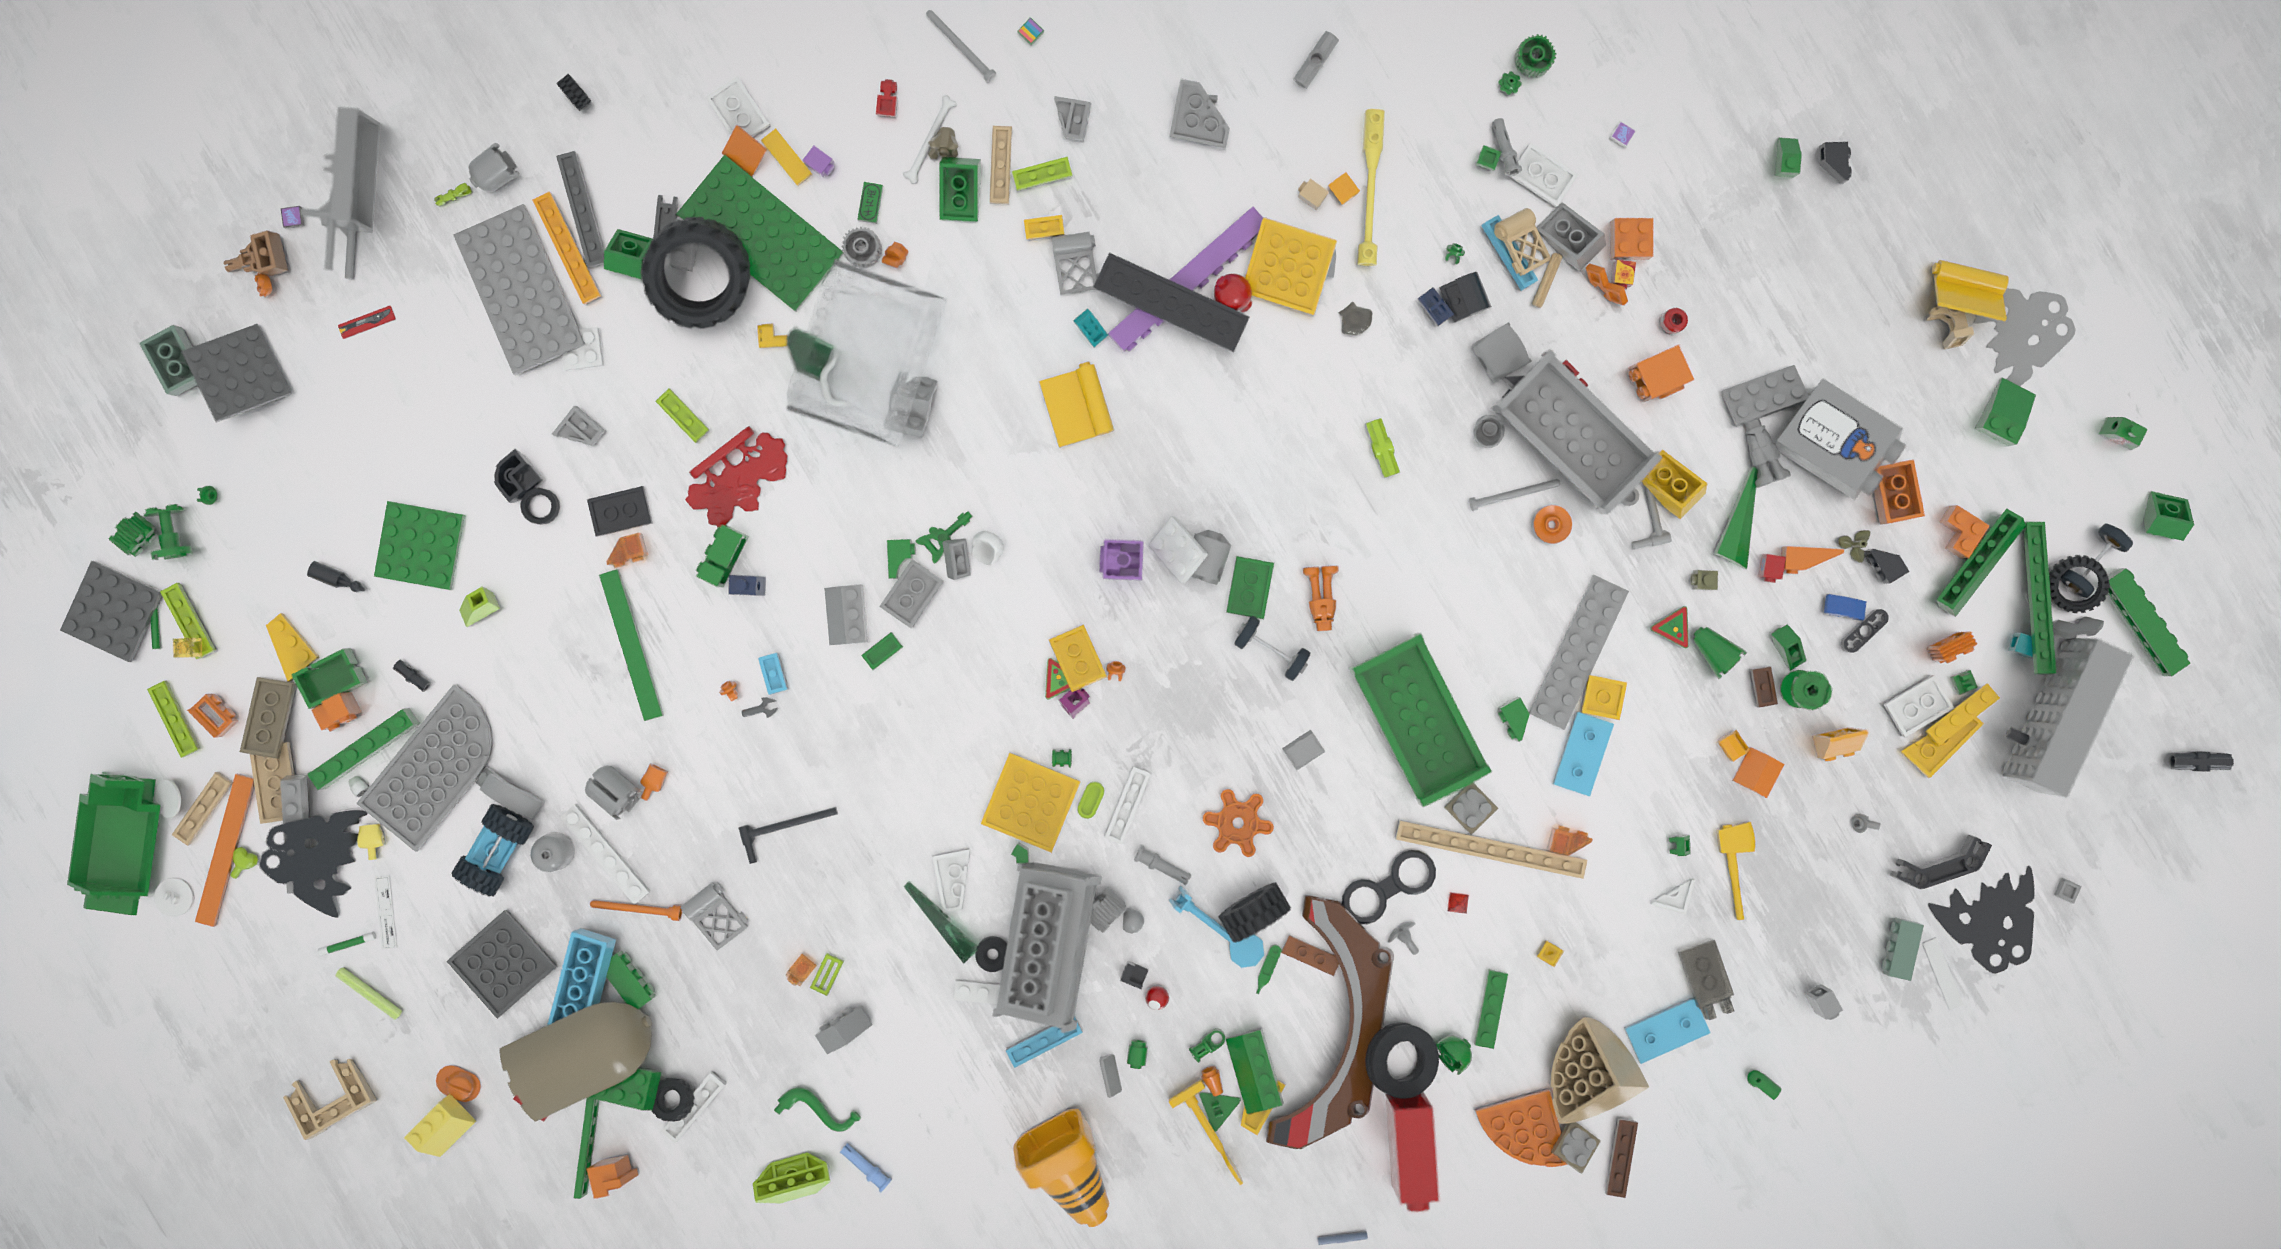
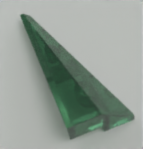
M908 881L904 886L906 891L964 964L978 950L979 946L959 930L946 913H943L935 903Z

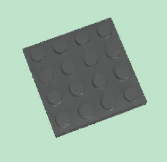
M258 324L182 351V355L216 423L291 395L289 387Z
M91 561L60 631L120 659L132 662L162 595L159 590L99 562Z
M507 910L499 914L446 961L497 1019L556 968L554 963Z

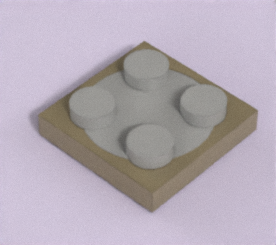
M1475 783L1464 787L1444 807L1471 835L1499 809Z
M1577 1122L1567 1123L1551 1153L1582 1174L1601 1140Z

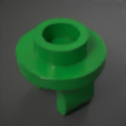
M1457 243L1447 245L1446 250L1448 252L1446 253L1445 260L1448 261L1449 257L1454 255L1456 257L1455 264H1458L1460 256L1465 254L1463 247Z
M213 486L197 488V491H200V498L197 499V502H202L206 505L215 503L217 491Z

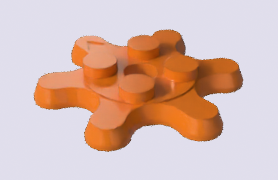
M1225 789L1221 793V799L1224 804L1223 809L1218 813L1206 812L1203 815V822L1208 826H1215L1219 830V836L1213 843V848L1216 852H1224L1230 844H1238L1242 854L1246 857H1251L1256 851L1253 844L1254 836L1259 833L1271 834L1274 829L1273 823L1268 820H1261L1257 815L1259 807L1263 804V797L1260 794H1252L1248 801L1241 803L1236 800L1232 790ZM1238 817L1242 818L1243 826L1235 828L1232 823L1233 820Z

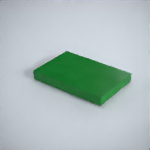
M1236 556L1226 613L1264 619L1274 563Z

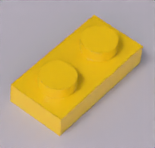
M1062 215L1024 219L1026 240L1065 235Z

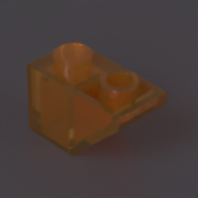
M642 533L620 537L606 561L607 565H613L614 568L625 566L626 561L632 560L635 563L644 560L643 557L647 556L648 552Z
M1559 825L1558 828L1552 827L1547 850L1569 856L1592 843L1593 838L1588 837L1587 832L1577 830L1576 833L1569 832L1570 828Z

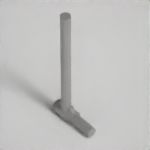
M1645 485L1644 488L1655 532L1652 533L1650 538L1632 542L1633 549L1672 542L1670 532L1662 530L1655 496Z

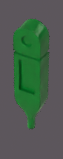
M1274 944L1268 950L1258 974L1256 994H1259L1261 989L1271 979L1281 955L1279 945Z

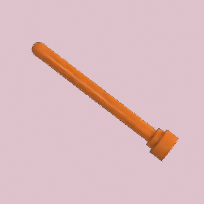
M597 900L590 902L592 908L668 916L673 921H680L682 917V909L678 905L661 908Z

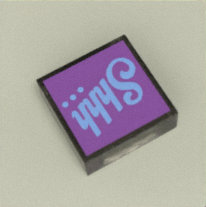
M301 206L280 208L283 228L304 226Z

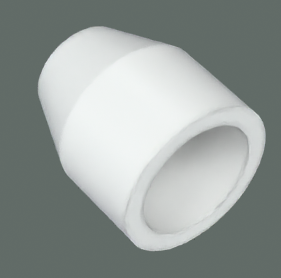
M357 776L348 781L350 790L356 798L362 796L368 789L366 783Z

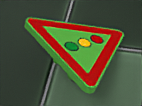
M1049 658L1047 661L1045 693L1047 700L1070 689L1059 663L1052 658Z

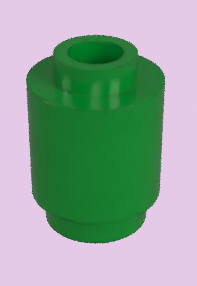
M1131 1040L1127 1056V1064H1130V1068L1141 1069L1142 1066L1146 1065L1148 1050L1146 1041Z

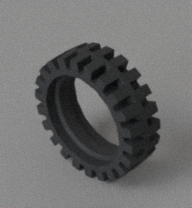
M2075 555V557L2068 556L2066 560L2061 559L2059 564L2053 566L2054 569L2049 572L2050 593L2052 600L2058 607L2076 614L2079 611L2086 613V610L2092 611L2094 610L2093 607L2096 606L2098 608L2101 605L2100 602L2105 601V596L2109 593L2108 588H2110L2109 578L2103 566L2094 558H2089L2086 555H2083V557L2080 555ZM2074 567L2088 568L2097 575L2098 587L2095 593L2088 599L2071 601L2060 594L2058 589L2062 574Z

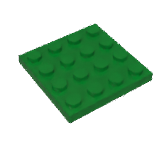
M387 501L374 577L452 590L465 515Z

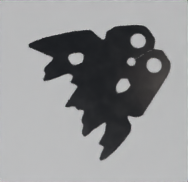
M359 810L336 812L330 816L328 823H326L323 817L315 816L271 828L266 838V844L269 849L261 855L259 861L260 869L278 884H287L292 881L293 894L298 899L326 915L338 918L339 915L332 897L344 895L351 887L334 880L332 875L338 873L337 866L355 862L354 859L350 858L348 849L356 844L358 833L353 834L343 832V830L351 825L358 824V819L368 813ZM279 832L285 833L286 841L283 844H276L274 842L275 834ZM306 839L318 841L315 847L306 848L304 845ZM290 849L294 850V855L292 856L287 854ZM270 856H277L280 861L277 867L270 868L267 865V859ZM317 879L324 880L326 883L323 890L317 889L313 885L314 881Z
M2027 866L2025 875H2020L2019 885L2015 891L2011 884L2009 873H2005L2003 879L1998 881L1996 888L1992 886L1987 887L1982 882L1980 901L1973 900L1971 906L1965 902L1961 893L1956 888L1950 896V908L1933 903L1928 904L1934 917L1959 944H1973L1971 952L1974 959L1989 972L1994 974L2000 973L2008 968L2009 963L2020 965L2030 959L2034 911L2026 907V904L2031 903L2035 897L2034 877L2030 866ZM1960 914H1969L1971 917L1969 924H1964L1960 920ZM2007 916L2013 922V927L2010 929L2004 928V919ZM2002 939L2005 941L2004 946L1999 945V941ZM2018 945L2024 949L2023 956L2019 958L2012 954V949ZM1998 954L2001 956L2002 963L1999 966L1991 965L1990 958L1992 955Z

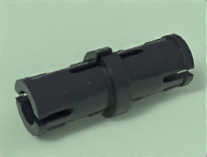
M401 659L394 664L393 670L401 674L405 681L411 682L422 692H425L430 687L431 682L421 676L417 669H412Z

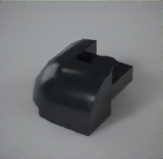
M517 449L512 450L495 466L494 483L509 503L520 501L526 492L543 481L533 468L532 463Z

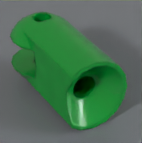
M1753 1070L1748 1074V1083L1753 1087L1759 1088L1771 1099L1775 1100L1781 1093L1782 1088L1764 1073Z

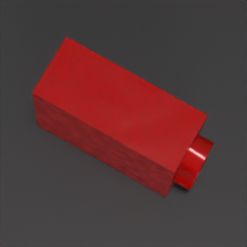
M1424 1092L1407 1099L1385 1094L1392 1187L1400 1205L1406 1204L1407 1211L1430 1210V1202H1440L1433 1106Z

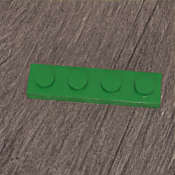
M1488 969L1475 1036V1046L1494 1049L1508 973Z

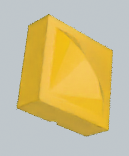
M1546 941L1537 957L1555 967L1564 950Z

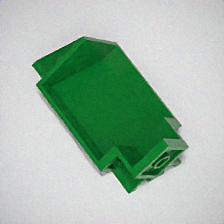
M102 772V774L90 773L88 794L80 793L67 880L68 886L74 888V891H79L85 895L84 909L137 916L140 896H148L161 807V805L153 802L156 779L137 778V776L123 774L113 775L109 772Z

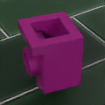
M1083 688L1074 692L1070 690L1059 699L1061 707L1074 719L1079 712L1090 704L1088 699L1090 696ZM1076 700L1080 701L1076 705L1073 704Z

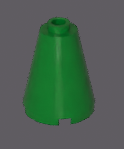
M1701 626L1693 634L1695 636L1693 641L1718 679L1722 678V672L1726 674L1741 660V654L1744 656L1747 654L1744 649L1709 627L1703 628Z

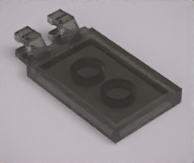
M1710 940L1679 951L1678 955L1696 1006L1702 1009L1705 1019L1712 1020L1717 1018L1713 1004L1719 1002L1723 1013L1735 1012L1730 999L1734 992L1716 941Z

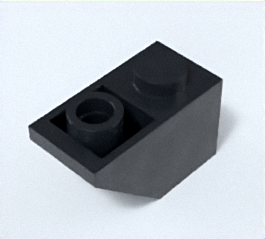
M1848 141L1825 142L1820 145V166L1838 183L1844 184L1849 181L1852 169L1849 166L1851 148L1848 147Z
M1876 549L1864 551L1867 555L1865 556L1867 562L1876 570L1875 575L1877 579L1884 584H1890L1910 572L1900 555Z

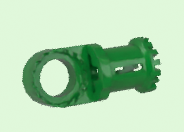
M1213 1029L1202 1039V1042L1193 1048L1190 1047L1189 1051L1192 1056L1194 1055L1193 1058L1199 1063L1202 1057L1209 1052L1213 1053L1224 1045V1032L1221 1029ZM1215 1033L1221 1034L1222 1041L1219 1043L1213 1042L1211 1039L1212 1035Z

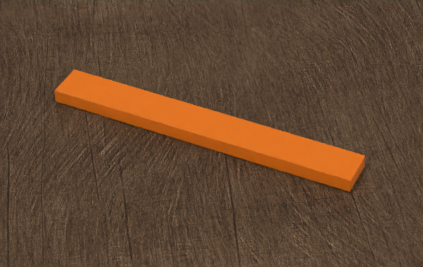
M235 774L195 919L197 923L211 927L216 926L233 865V852L238 847L254 789L252 777Z

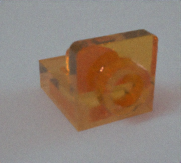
M801 954L787 971V980L792 985L800 987L817 965Z

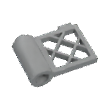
M1089 231L1052 237L1060 295L1095 290L1093 286L1085 287L1080 283V280L1086 273L1093 278V284H1095L1099 273L1096 274L1092 251V247L1096 246L1094 235H1090ZM1089 255L1090 265L1085 270L1077 264V261L1081 256ZM1078 257L1075 262L1070 258ZM1060 259H1068L1073 263L1067 273L1060 268ZM1075 265L1084 271L1078 281L1069 275V272ZM1090 267L1092 270V274L1088 272V269ZM1061 271L1065 274L1063 278L1061 277ZM1067 276L1076 282L1072 289L1063 290L1062 282ZM1078 284L1083 287L1075 289Z
M710 883L683 904L681 909L686 917L697 926L718 951L748 927L746 925L748 920L742 913L737 914L723 897L722 893L724 891L719 884ZM723 904L728 910L727 916L716 915V908ZM704 917L713 918L712 928L703 927L699 921ZM715 919H725L726 928H714ZM729 920L737 921L741 927L737 930H728ZM714 932L725 933L724 940L719 944L713 939Z

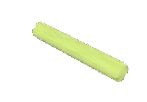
M340 968L335 976L394 1020L399 1018L402 1010L345 968Z

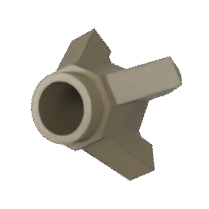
M941 127L937 135L928 142L931 146L928 155L931 159H937L938 156L956 158L959 146L955 139V131L949 127Z

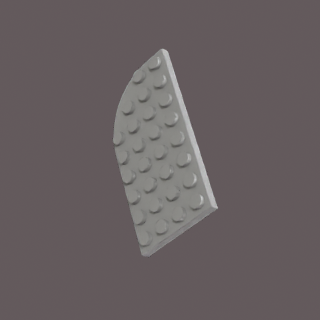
M453 684L356 803L415 852L419 851L473 785L488 762L491 751V731L485 713L477 702L456 684Z

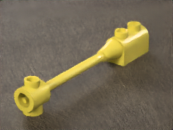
M1367 109L1364 113L1362 152H1365L1368 182L1365 239L1363 243L1358 245L1357 265L1361 266L1377 265L1378 246L1372 242L1376 169L1383 150L1385 111L1381 109Z

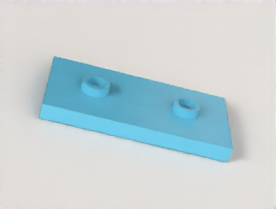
M1577 712L1553 784L1590 796L1614 724Z
M1694 997L1624 1028L1640 1064L1711 1033Z

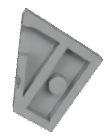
M1054 96L1064 137L1084 141L1091 102Z
M573 406L552 435L593 446L605 430L578 406Z

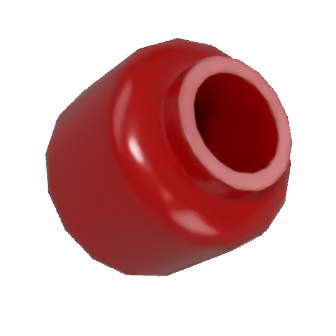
M1671 308L1661 317L1662 329L1670 334L1683 331L1688 324V316L1680 308Z

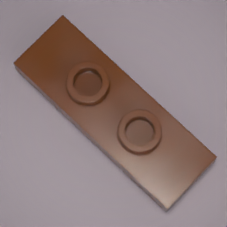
M1288 935L1281 953L1332 976L1335 975L1339 966L1335 955L1291 935Z

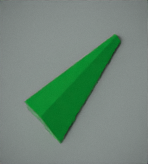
M1751 467L1728 517L1729 521L1714 551L1715 555L1744 569L1748 567L1756 494L1755 481L1758 476V469L1756 467Z

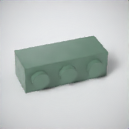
M1895 917V921L1892 922L1890 928L1892 933L1891 939L1886 945L1887 956L1882 962L1883 974L1908 981L1912 980L1924 928L1923 924Z

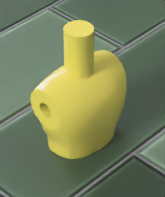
M380 824L359 826L357 836L358 847L368 849V860H375L376 848L383 846L385 843Z

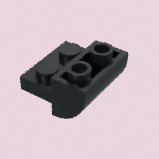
M1478 272L1469 273L1439 287L1445 303L1454 314L1451 316L1454 323L1492 307Z

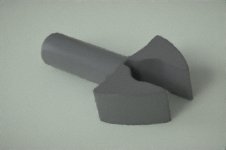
M763 697L761 698V705L742 710V716L748 717L763 712L769 718L779 708L770 710L765 707L768 703L777 700Z

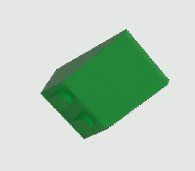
M942 157L939 163L940 220L978 222L981 159Z
M2001 377L1975 429L2007 446L2017 445L2026 428L2036 394Z

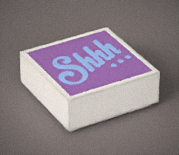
M1620 121L1611 134L1610 139L1626 148L1637 130Z

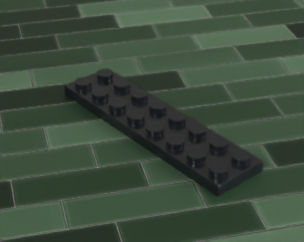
M1110 252L1093 286V289L1233 353L1250 316Z

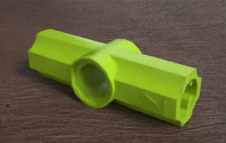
M1382 418L1366 423L1372 442V451L1375 458L1378 459L1384 478L1400 473L1394 456L1395 450L1390 437L1387 436Z

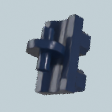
M1434 287L1418 298V301L1437 326L1454 315Z

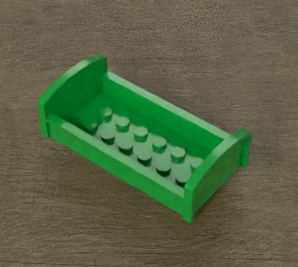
M1415 633L1414 637L1360 665L1351 666L1349 670L1355 676L1416 795L1415 799L1420 806L1425 807L1490 774L1492 770L1480 752L1424 642L1425 639L1422 633Z

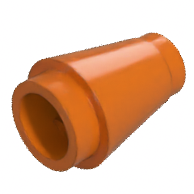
M1215 1066L1203 1069L1201 1071V1078L1212 1095L1218 1096L1222 1094L1223 1089L1219 1070Z

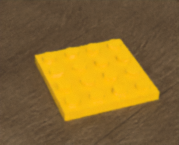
M1263 217L1245 277L1251 285L1252 296L1314 315L1338 240Z
M1009 753L981 824L1052 853L1081 781Z

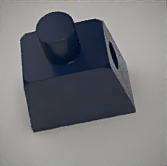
M729 575L728 594L765 596L766 577Z

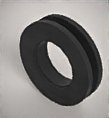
M1403 1022L1389 1024L1375 1034L1368 1046L1365 1059L1366 1071L1371 1082L1380 1091L1401 1099L1415 1097L1423 1093L1431 1085L1437 1074L1439 1053L1436 1043L1425 1030ZM1408 1041L1414 1045L1417 1051V1063L1409 1076L1397 1080L1390 1075L1387 1069V1059L1395 1045Z

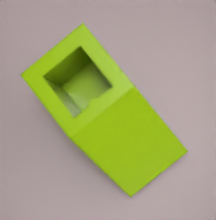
M482 586L465 596L459 611L465 626L469 627L497 611L500 607L494 593Z

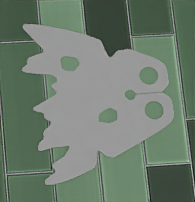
M2007 288L2003 294L2004 304L2009 308L2006 321L1976 315L1974 320L1976 324L1991 321L1997 323L1994 329L1999 333L1986 346L1987 348H1994L1995 352H1999V356L1996 359L1997 365L1994 369L1995 373L2014 366L2012 374L2007 380L2021 386L2032 377V365L2044 367L2074 337L2076 330L2073 320L2065 316L2068 312V305L2062 295L2039 291L2031 294L2029 300H2027L2020 290ZM2057 301L2060 303L2061 308L2059 312L2052 313L2049 310L2050 302ZM2044 319L2048 320L2047 326L2042 325ZM2062 323L2068 327V333L2063 336L2056 332L2057 326ZM2034 334L2038 335L2040 342L2036 345H2029L2028 340Z

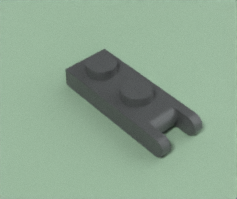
M658 195L653 239L659 231H662L668 224L676 221L678 197L674 196L672 204L663 203V195Z

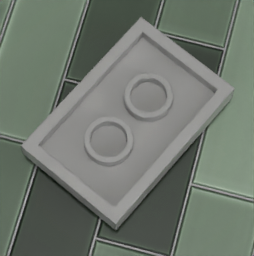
M912 559L879 607L909 628H912L944 581Z

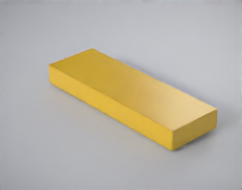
M776 128L761 139L762 143L797 186L812 175L811 171Z

